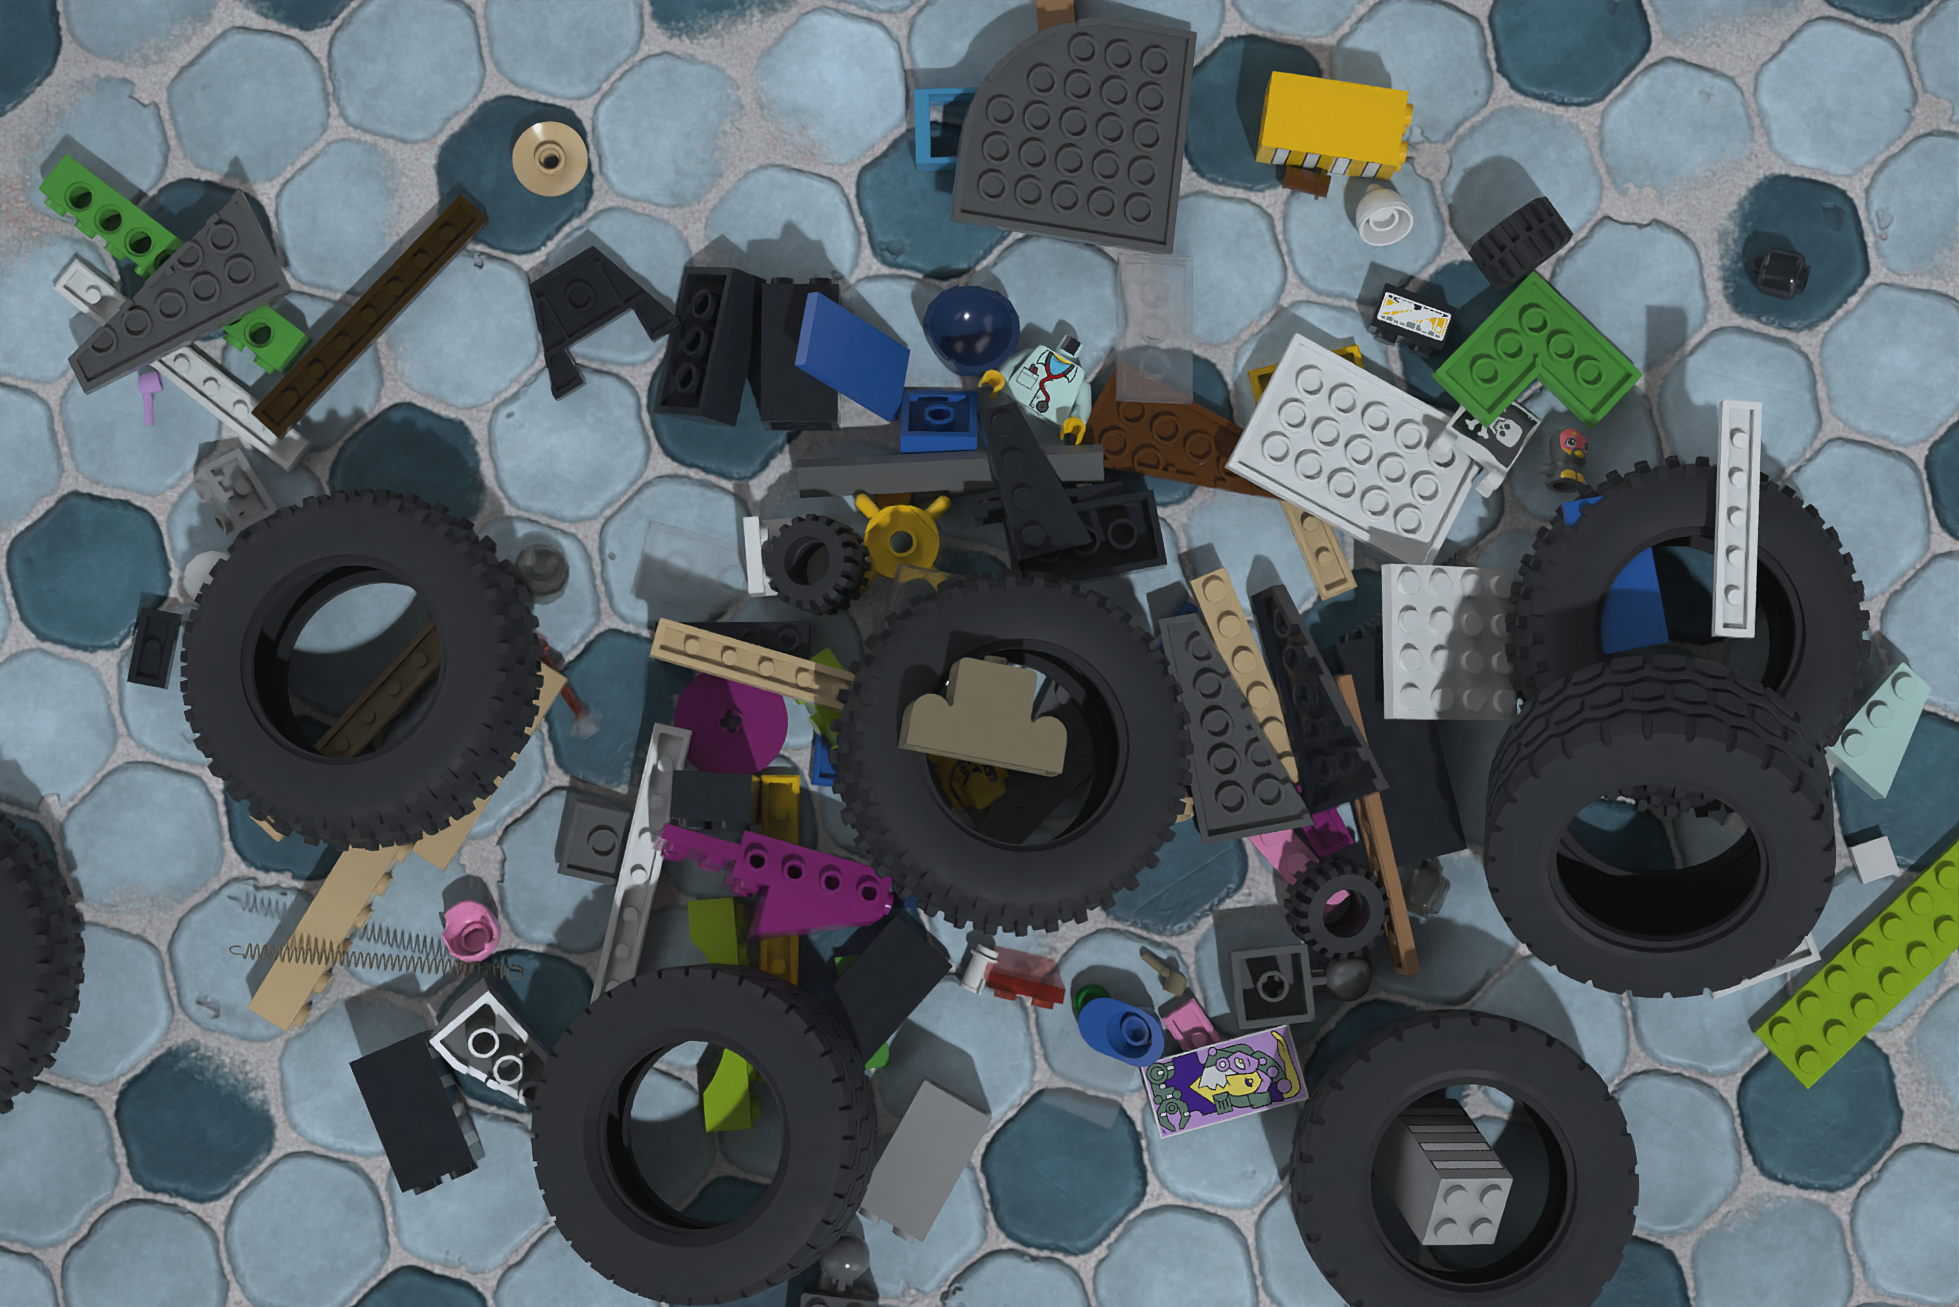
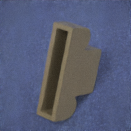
M984 656V661L964 657L951 666L946 700L936 694H926L913 700L906 707L903 714L898 748L1053 777L1061 774L1063 770L1067 731L1058 719L1051 716H1043L1031 721L1037 682V673L1035 671L1008 666L1007 659L996 656Z

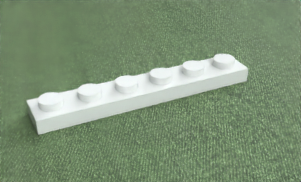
M1722 400L1719 402L1711 637L1751 639L1755 636L1762 402Z

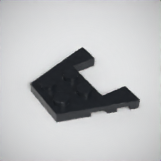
M593 245L529 284L538 331L541 333L546 368L550 375L552 396L556 401L562 400L587 384L570 356L568 349L633 310L649 338L654 343L683 326L681 320Z

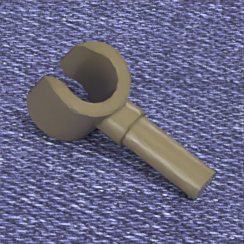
M1147 951L1141 959L1160 975L1167 977L1162 989L1181 997L1187 986L1186 978L1164 966Z

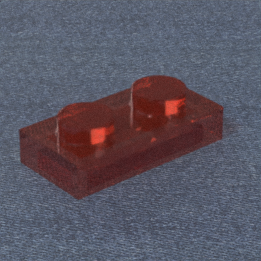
M992 971L990 972L987 985L988 988L995 989L993 995L995 997L1016 1001L1017 994L1032 997L1031 1005L1052 1010L1054 1003L1063 1004L1066 989Z

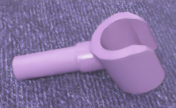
M158 371L142 374L138 379V387L144 401V425H154V398L152 393L164 390L162 376Z

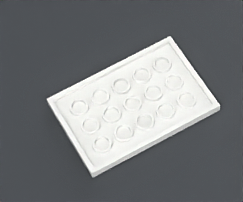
M1296 332L1283 353L1225 468L1401 564L1432 565L1482 465L1456 445H1453L1439 462L1426 452L1446 427L1451 417Z

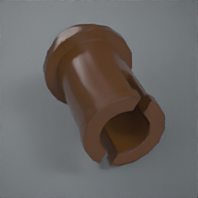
M1287 165L1282 188L1315 195L1314 199L1318 200L1319 197H1327L1332 176L1326 175L1325 170L1317 173Z

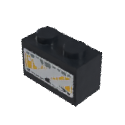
M1385 283L1380 291L1367 332L1374 334L1373 339L1380 343L1395 346V343L1398 342L1409 346V352L1414 355L1431 358V355L1438 356L1443 351L1457 308Z

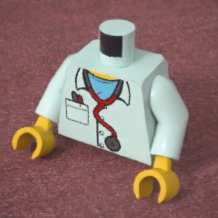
M1064 335L1055 352L1041 344L1036 349L1025 348L1013 354L999 369L985 372L977 387L981 388L983 384L991 385L994 388L989 396L991 399L996 398L1001 391V397L1012 403L1016 402L1018 407L1061 431L1060 439L1063 440L1066 433H1073L1077 437L1075 445H1080L1092 410L1091 385L1084 379L1086 371L1074 364L1084 347L1082 343L1068 335Z

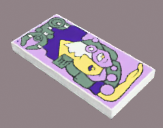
M1289 1024L1275 1026L1162 1057L1150 1066L1141 1067L1160 1139L1309 1099Z

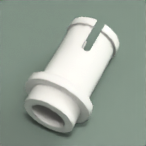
M978 943L976 950L971 949L973 956L959 986L981 995L994 964L998 965L1000 961L997 960L998 951Z

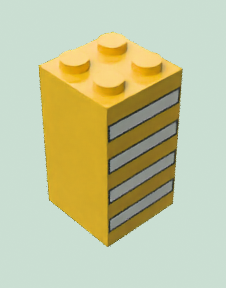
M1272 71L1265 93L1255 162L1281 166L1290 165L1295 168L1320 172L1325 170L1327 173L1389 182L1395 171L1400 172L1401 164L1405 163L1408 141H1403L1402 135H1405L1407 127H1410L1413 114V104L1407 103L1409 91Z

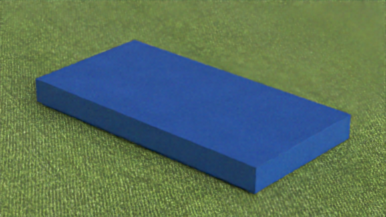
M819 292L808 293L795 366L884 420L898 421L910 350Z
M1598 496L1562 503L1561 507L1565 525L1572 527L1582 516L1579 511L1586 504L1592 507L1604 497ZM1651 547L1632 559L1618 575L1608 593L1601 620V642L1604 655L1670 642Z

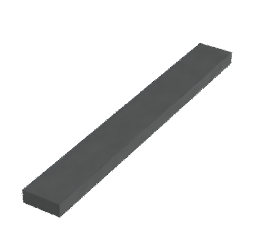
M1103 444L1041 447L1061 485L1104 482ZM986 450L797 460L800 498L997 488Z

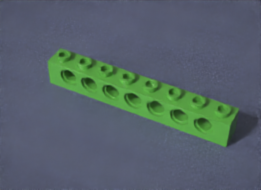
M68 154L63 156L38 188L48 196L44 202L48 207L62 217L67 211L78 219L74 224L76 228L91 239L96 234L105 239L108 243L104 249L121 262L127 256L138 264L133 271L145 280L157 271L184 244L182 240ZM90 192L92 194L91 203L85 208L78 209V198L82 194ZM114 215H121L122 222L120 227L114 231H108V220ZM150 237L152 241L150 249L146 253L137 254V243L142 238ZM268 305L222 327L227 332L223 339L240 352L247 347L257 354L253 362L269 374H272L276 369L286 376L313 341ZM263 327H270L271 338L265 344H256L255 335L257 331Z

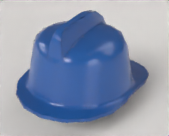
M1101 997L1093 999L1084 1005L1079 1014L1078 1027L1082 1038L1091 1048L1104 1055L1129 1065L1146 1067L1159 1060L1164 1051L1165 1030L1156 1012L1148 1006L1140 1004L1131 1005L1118 999Z

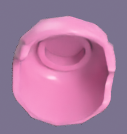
M475 900L459 901L446 911L444 915L446 927L441 935L452 956L466 963L486 959L496 949L500 940L501 928L491 909Z

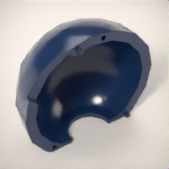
M959 285L942 291L928 305L922 321L924 335L932 351L949 371L958 376L982 377L988 370L999 369L1014 353L1020 337L1019 316L1011 301L997 290L993 291L980 286L959 287Z

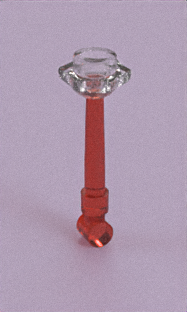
M539 639L538 645H543L544 656L538 659L560 672L556 666L555 659L551 653H548L549 645L547 641ZM566 682L560 694L576 716L570 730L571 737L580 735L582 740L602 728L599 722L604 716L600 712H584Z

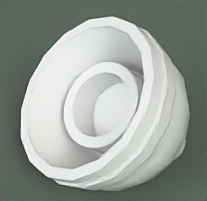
M1379 184L1369 185L1366 189V195L1360 200L1356 210V228L1364 242L1373 246L1390 245L1403 239L1413 226V212L1399 193L1391 189H1384Z

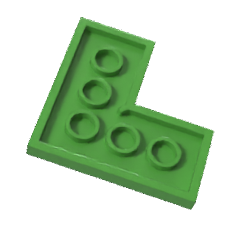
M1533 271L1431 377L1486 429L1536 378L1591 430L1643 374Z

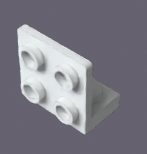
M759 516L743 517L748 590L751 597L776 596L778 592L771 590L768 584L773 578L765 574V567L770 566V561L766 560L765 556L766 551L772 552L774 547L770 543L772 537L776 536L779 538L782 534L779 528L783 524L792 526L791 519L793 518L760 520ZM824 546L817 549L808 561L807 578L810 585L818 582L826 573Z

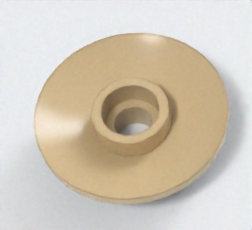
M541 122L529 127L518 138L512 154L513 169L518 180L529 191L546 197L560 196L574 189L583 179L588 165V153L582 138L571 127L559 122ZM550 156H555L559 159L558 165L554 168L545 166V161Z

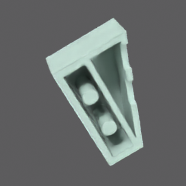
M1904 662L1891 664L1861 697L1856 709L1853 710L1855 713L1852 719L1846 720L1843 718L1840 721L1845 730L1835 746L1829 747L1826 744L1822 746L1827 751L1825 757L1873 800L1885 799L1932 687Z

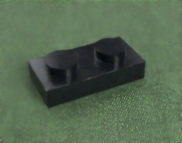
M142 607L127 682L168 690L183 615Z

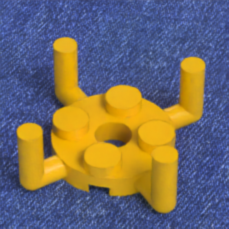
M859 494L855 498L856 509L870 520L864 535V546L868 547L870 555L867 556V560L871 563V571H865L864 575L865 578L869 579L867 587L861 585L859 592H866L869 584L879 574L887 579L898 582L914 580L923 575L934 587L935 592L939 594L936 585L947 579L934 566L940 550V537L934 522L942 515H947L950 512V499L946 496H940L925 511L910 505L888 506L881 510L867 495ZM899 532H905L913 539V546L906 553H897L891 547L892 537Z

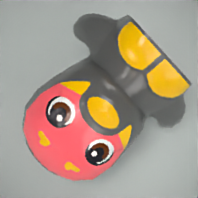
M1565 428L1559 430L1551 437L1549 443L1552 464L1541 463L1538 465V470L1542 474L1547 475L1544 484L1548 489L1559 493H1572L1585 486V479L1581 474V468L1586 465L1588 440L1583 433L1576 429Z

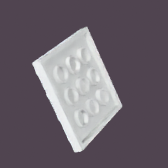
M1411 564L1381 565L1384 719L1514 721L1517 717V691H1514L1509 677L1516 675L1515 662H1507V655H1505V644L1513 643V633L1506 632V623L1504 622L1505 614L1515 613V604L1509 602L1511 596L1510 588L1512 582H1514V569Z

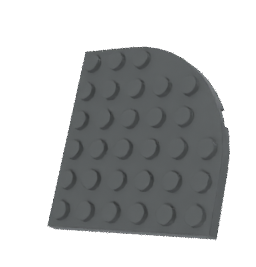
M1085 18L1049 27L1018 44L987 74L967 109L958 145L949 221L1164 256L1171 255L1173 253L1197 32L1123 19Z

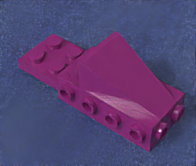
M665 823L656 834L652 848L661 851L660 857L670 861L682 862L683 858L698 862V868L713 873H719L720 868L726 871L722 885L731 887L730 893L744 898H752L753 894L758 895L747 940L751 941L858 926L868 927L881 919L883 914L888 915L893 903L894 892L889 891L892 878L888 876L880 879L870 866L746 830L732 843Z

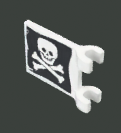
M1513 401L1486 429L1460 405L1426 453L1439 462L1453 445L1459 447L1488 470L1475 488L1476 491L1488 498L1493 490H1496L1503 482L1508 470L1541 421Z

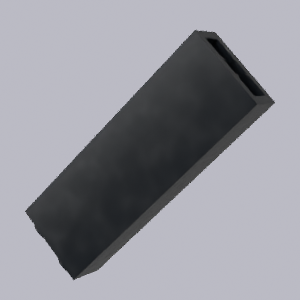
M1383 625L1375 626L1377 634L1363 637L1361 630L1340 635V643L1331 645L1337 673L1352 675L1368 747L1390 789L1379 792L1396 866L1400 867L1468 848L1435 720L1384 719Z

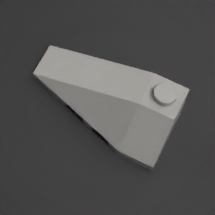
M483 977L453 1003L428 1038V1041L454 1069L465 1075L468 1073L485 1082L486 1086L506 1093L519 1100V1103L533 1110L537 1108V1105L533 1103L540 1080H543L541 1074L551 1053L512 1007Z

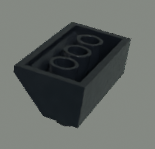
M685 266L675 316L681 320L683 326L670 334L653 413L708 425L736 426L762 306V283H766V279L733 267Z

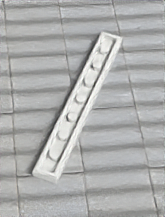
M77 259L53 287L56 292L101 327L120 310L119 307L127 300L125 296ZM185 346L150 364L291 474L313 447L314 444L294 428L280 441L250 413L260 402L189 346Z
M656 722L654 724L590 1004L612 988L636 977L663 858L660 857L661 851L652 848L658 831L665 823L671 825L672 822L670 806L673 770H684L692 736L691 730Z

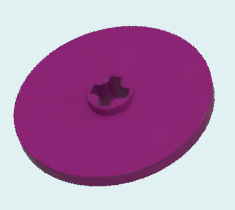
M703 672L694 678L682 692L675 709L674 727L692 731L686 758L702 772L754 775L766 768L781 751L788 731V713L783 697L780 694ZM727 712H733L735 717H741L742 723L736 725V732L730 733L727 727H721V721L726 719Z

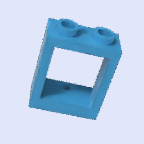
M979 87L914 89L917 172L955 171L957 156L931 157L930 106L970 105Z

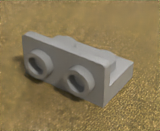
M240 448L199 468L194 478L195 492L203 503L207 502L215 514L214 521L222 534H228L232 542L242 537L243 533L250 530L249 528L255 523H259L263 519L268 521L276 517L275 511L278 508Z

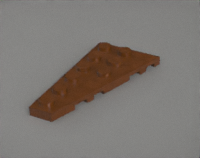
M1118 361L1091 410L1085 426V433L1080 445L1103 444L1104 469L1276 501H1285L1225 468L1244 431L1243 428Z

